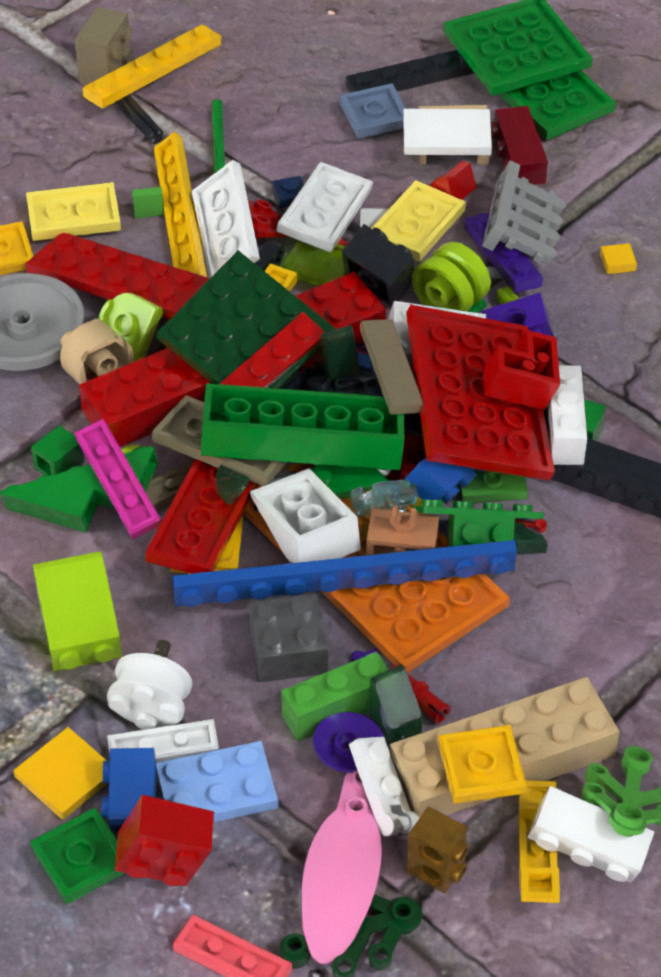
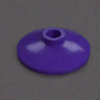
M340 712L326 717L318 724L314 732L313 746L317 756L324 764L340 772L353 773L357 770L351 750L345 748H350L349 744L357 738L384 737V734L380 727L370 718L358 713Z

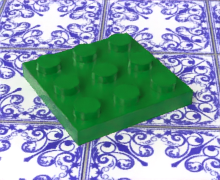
M582 70L499 94L511 107L528 106L536 130L545 140H549L614 112L616 102Z

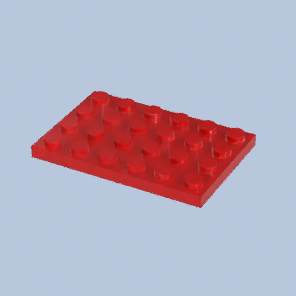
M410 304L406 317L415 381L423 400L420 417L426 460L550 481L555 473L544 410L484 395L483 370L496 347L502 346L515 350L525 331L529 330L528 326Z

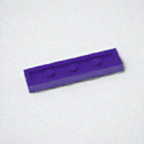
M480 213L476 216L465 218L464 228L514 293L542 287L543 276L524 252L515 248L511 250L505 247L506 244L501 241L498 242L493 251L482 246L489 213Z

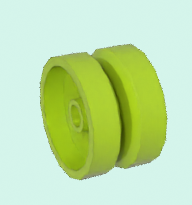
M452 241L440 246L433 252L431 257L421 262L412 273V285L415 294L422 305L468 312L473 305H476L488 294L491 286L488 269L481 258L469 247Z

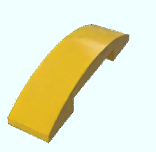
M526 780L527 791L525 794H519L518 852L520 898L522 902L560 903L557 850H545L539 847L536 841L527 838L542 798L550 786L556 788V781Z

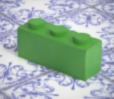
M377 652L281 690L282 716L298 742L314 735L318 724L330 715L340 712H353L363 715L391 703L393 698V676Z

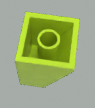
M102 551L33 564L39 607L53 671L70 670L82 665L97 662L103 663L121 658L120 635Z

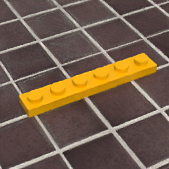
M201 24L84 86L83 97L103 109L220 46L222 36Z

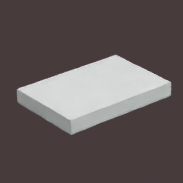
M404 109V155H491L490 109Z

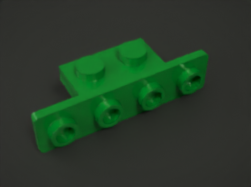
M422 499V506H411V508H416L417 513L449 514L447 547L514 540L515 518L543 519L544 512H532L533 505L513 504L512 511L503 510V504L483 503V509H473V502L453 501V508L442 507L443 500Z

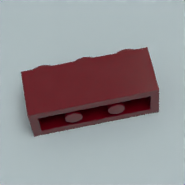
M529 107L495 109L494 121L490 122L491 138L496 139L497 156L503 159L502 170L504 171L511 160L520 165L518 178L524 177L533 185L546 184L548 160Z

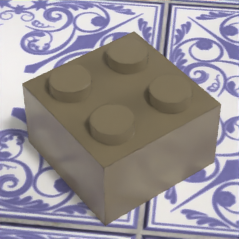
M96 7L75 38L79 84L88 85L132 61L134 51L130 45L132 28L129 26L128 13Z

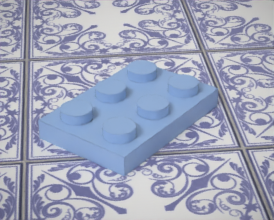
M262 741L163 761L156 765V772L164 800L214 811V822L278 808V798Z

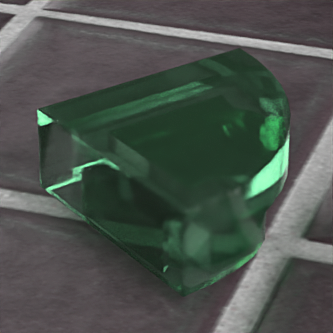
M220 465L216 472V491L223 501L231 505L249 486V477Z
M515 522L514 540L517 555L547 552V541L540 533L537 535L525 528V524Z

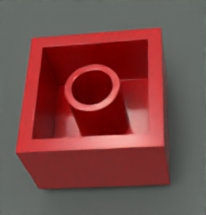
M142 795L118 831L115 871L127 873L133 878H150L163 881L169 886H187L212 851L214 811Z

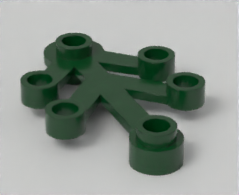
M374 894L369 909L379 914L368 918L365 917L351 945L343 955H339L334 959L332 964L333 976L354 977L356 964L371 935L385 929L387 930L381 943L373 945L369 950V964L372 968L379 971L389 968L392 963V953L401 936L410 934L421 924L422 910L420 905L408 897H398L389 901ZM405 911L410 914L408 916L402 917L399 916L397 912ZM293 933L284 937L280 942V957L291 962L292 969L301 968L308 963L310 953L304 936ZM300 945L301 948L299 950L293 951L290 950L288 946ZM378 953L385 954L387 958L385 960L380 961L375 959L374 956ZM341 965H348L351 969L347 972H341L337 968Z

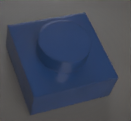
M301 176L272 181V190L279 208L289 207L304 186Z

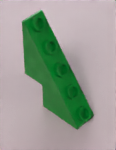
M151 446L137 447L132 452L124 454L145 492L159 464L155 449ZM90 464L85 466L77 465L68 471L55 475H43L35 481L21 485H10L0 491L2 501L8 510L85 533L99 505L115 510Z

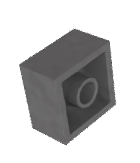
M318 594L249 602L250 632L259 682L321 675L328 672V646Z

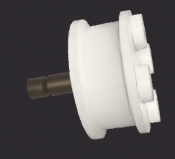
M159 640L157 642L154 654L133 653L122 657L115 668L117 681L109 687L107 693L109 708L125 719L134 722L142 730L179 723L185 712L182 700L191 692L192 679L189 673L176 662L167 659L171 644L166 640Z

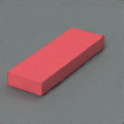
M193 914L173 943V951L225 977H288L292 971L291 962Z

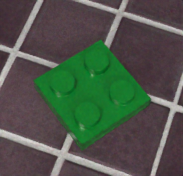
M96 807L30 841L32 852L66 905L125 874L115 871L117 839Z

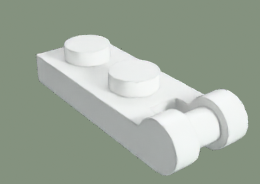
M357 738L349 744L380 833L383 836H393L399 832L409 834L419 817L410 810L385 738Z

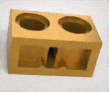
M428 806L409 832L407 873L446 894L453 882L458 884L462 880L468 864L464 862L470 846L466 843L468 827Z

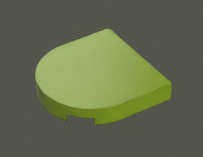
M122 293L112 300H108L103 305L98 319L110 326L132 347L135 362L145 357L163 314V308L139 295Z

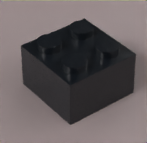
M363 224L342 250L345 275L355 272L375 296L392 307L394 301H400L412 286V273L415 270L413 254L401 244L396 246L390 242L386 234L375 227L371 229Z

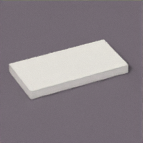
M232 160L192 190L208 278H211L237 250L254 263L260 259L241 165Z
M320 162L278 222L276 232L332 252L371 192L373 182Z

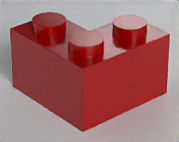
M526 330L515 350L497 346L483 370L484 395L545 410L560 386L557 337Z

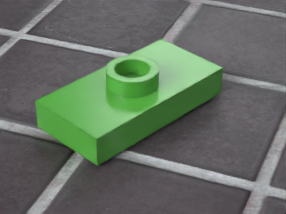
M474 470L477 476L465 488L459 485L462 502L481 503L527 499L528 496L524 476L483 470L481 473L478 470Z

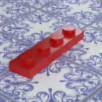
M302 312L220 384L268 388L320 343L326 333Z

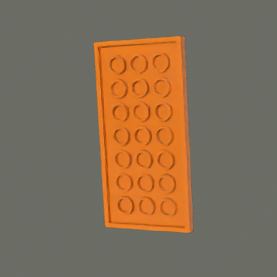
M295 462L284 470L299 473L315 465ZM258 484L255 489H258L263 486ZM391 485L390 490L386 493L380 494L379 489L361 491L360 497L339 498L357 516L361 550L343 558L366 556L367 535L372 508L392 510L393 506H398V511L411 512L412 505ZM250 498L243 514L282 552L261 513L253 510L255 503ZM438 530L436 548L447 547V538ZM477 574L467 578H440L435 581H411L400 585H373L363 589L354 587L337 589L333 592L321 591L393 665H400L407 673L510 606V597L486 574Z

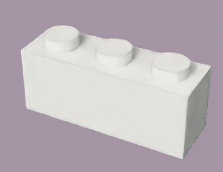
M559 365L560 386L547 406L548 433L553 464L584 465L587 430L581 366Z
M550 786L541 800L527 838L536 841V844L545 850H557L571 856V860L579 865L594 866L603 870L613 880L631 883L641 872L655 831L645 828V831L640 835L632 837L622 836L610 825L608 821L609 813L604 809Z

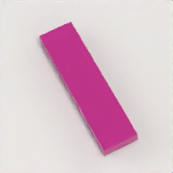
M101 419L75 432L74 435L132 540L159 527L162 522L161 518L105 420Z

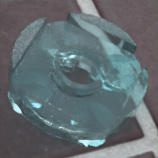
M405 480L373 483V489L364 493L363 486L350 492L351 506L355 508V515L357 516L371 515L372 508L392 510L393 506H398V511L404 512L407 510V505L415 504L418 499L416 483L409 485V481Z

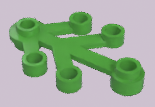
M637 746L627 747L621 760L622 771L626 775L624 787L609 774L605 766L590 763L584 775L586 783L580 796L582 800L595 806L600 805L608 812L610 825L618 834L626 837L642 834L648 824L656 823L661 826V786L658 789L640 792L641 778L649 772L653 756L649 751ZM605 788L621 803H616L610 796H608L605 793ZM656 803L659 804L656 806V809L643 811L640 808L642 806L652 805Z

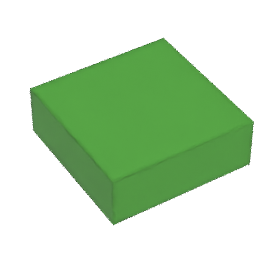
M161 187L132 190L135 218L164 216Z

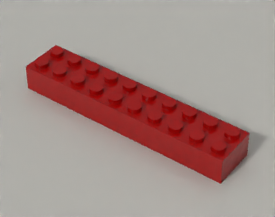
M355 272L296 295L297 298L335 327L333 334L297 372L301 371L304 367H311L337 356V346L363 343L364 340L360 331L361 321L386 320V308ZM166 348L79 384L82 411L90 423L93 424L104 419L119 447L151 435L157 425L186 395L205 402L206 383H212L173 351Z

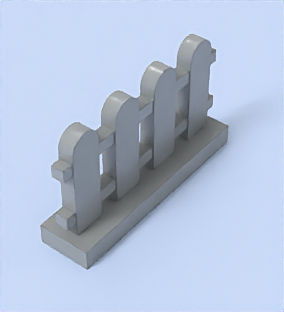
M510 160L496 183L482 246L493 251L498 242L501 241L506 244L505 247L511 250L515 248L532 256L533 260L538 263L542 261L550 264L557 256V252L553 247L560 239V235L556 230L563 223V219L559 214L563 212L566 204L561 198L555 196V192L550 190L547 192L529 183V180L524 177L518 178L520 165Z

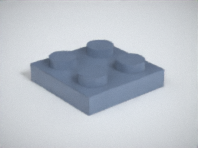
M393 83L340 95V105L358 139L404 129L403 113L406 107Z

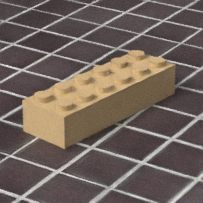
M588 677L397 741L390 744V755L410 810L415 812L420 818L429 806L447 816L495 798L453 804L439 749L438 735L511 725L525 780L546 781L586 767L590 763H597L616 756L620 731Z

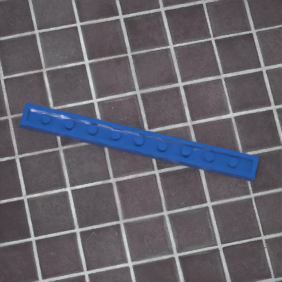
M515 540L175 575L172 576L175 606L185 605L193 607L212 602L230 603L234 600L250 598L265 599L269 596L279 595L297 596L316 591L333 592L337 589L354 587L363 589L373 585H400L405 582L420 580L435 581L440 578L449 577L467 578L477 574H502L515 570L517 549Z

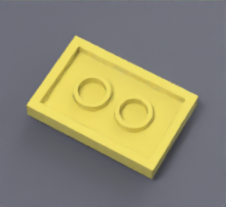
M415 180L371 229L374 227L380 229L386 234L390 242L396 246L398 244L405 246L413 254L414 260L420 262L463 214L466 202Z
M114 182L26 193L33 241L54 239L60 233L79 236L121 230Z

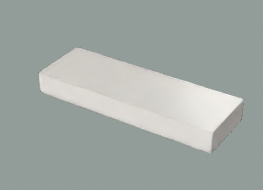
M214 719L107 735L109 752L110 748H154L157 763L219 750Z

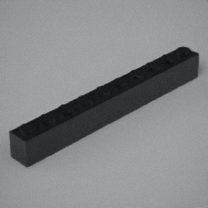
M420 413L404 414V428L423 434ZM587 438L584 465H554L555 473L551 478L552 481L572 486L580 491L588 492L608 499L611 502L620 503L637 509L642 513L661 518V463Z

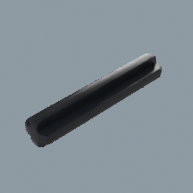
M130 94L114 102L151 143L156 144L158 141L163 140V130Z

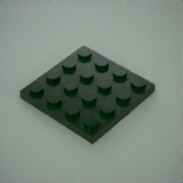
M237 250L157 332L156 338L212 384H220L304 312L326 334L320 343L268 387L281 389L333 334L335 327Z

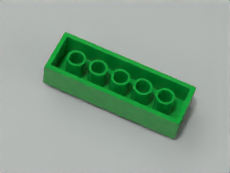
M206 383L201 456L378 468L381 470H400L404 446V414H390L383 396Z

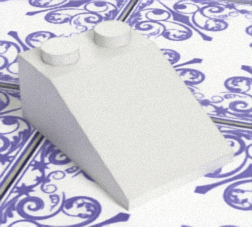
M310 469L250 491L251 498L283 554L291 563L338 559L361 550L357 516Z

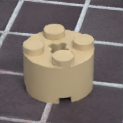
M100 319L86 322L73 331L66 332L61 338V365L79 384L134 362L132 347Z

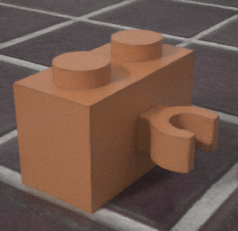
M393 506L392 510L372 508L367 535L366 555L436 548L439 515L417 513L416 508H411V512L398 511V506Z

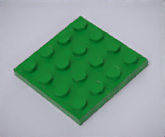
M522 0L446 21L443 24V32L491 96L592 67L593 58L546 0Z

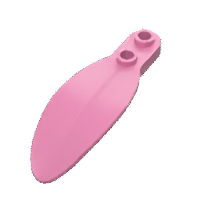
M358 770L346 774L338 807L317 831L310 846L303 872L301 892L303 933L312 958L318 963L325 965L333 963L337 956L343 955L355 939L370 908L379 878L382 856L380 832Z

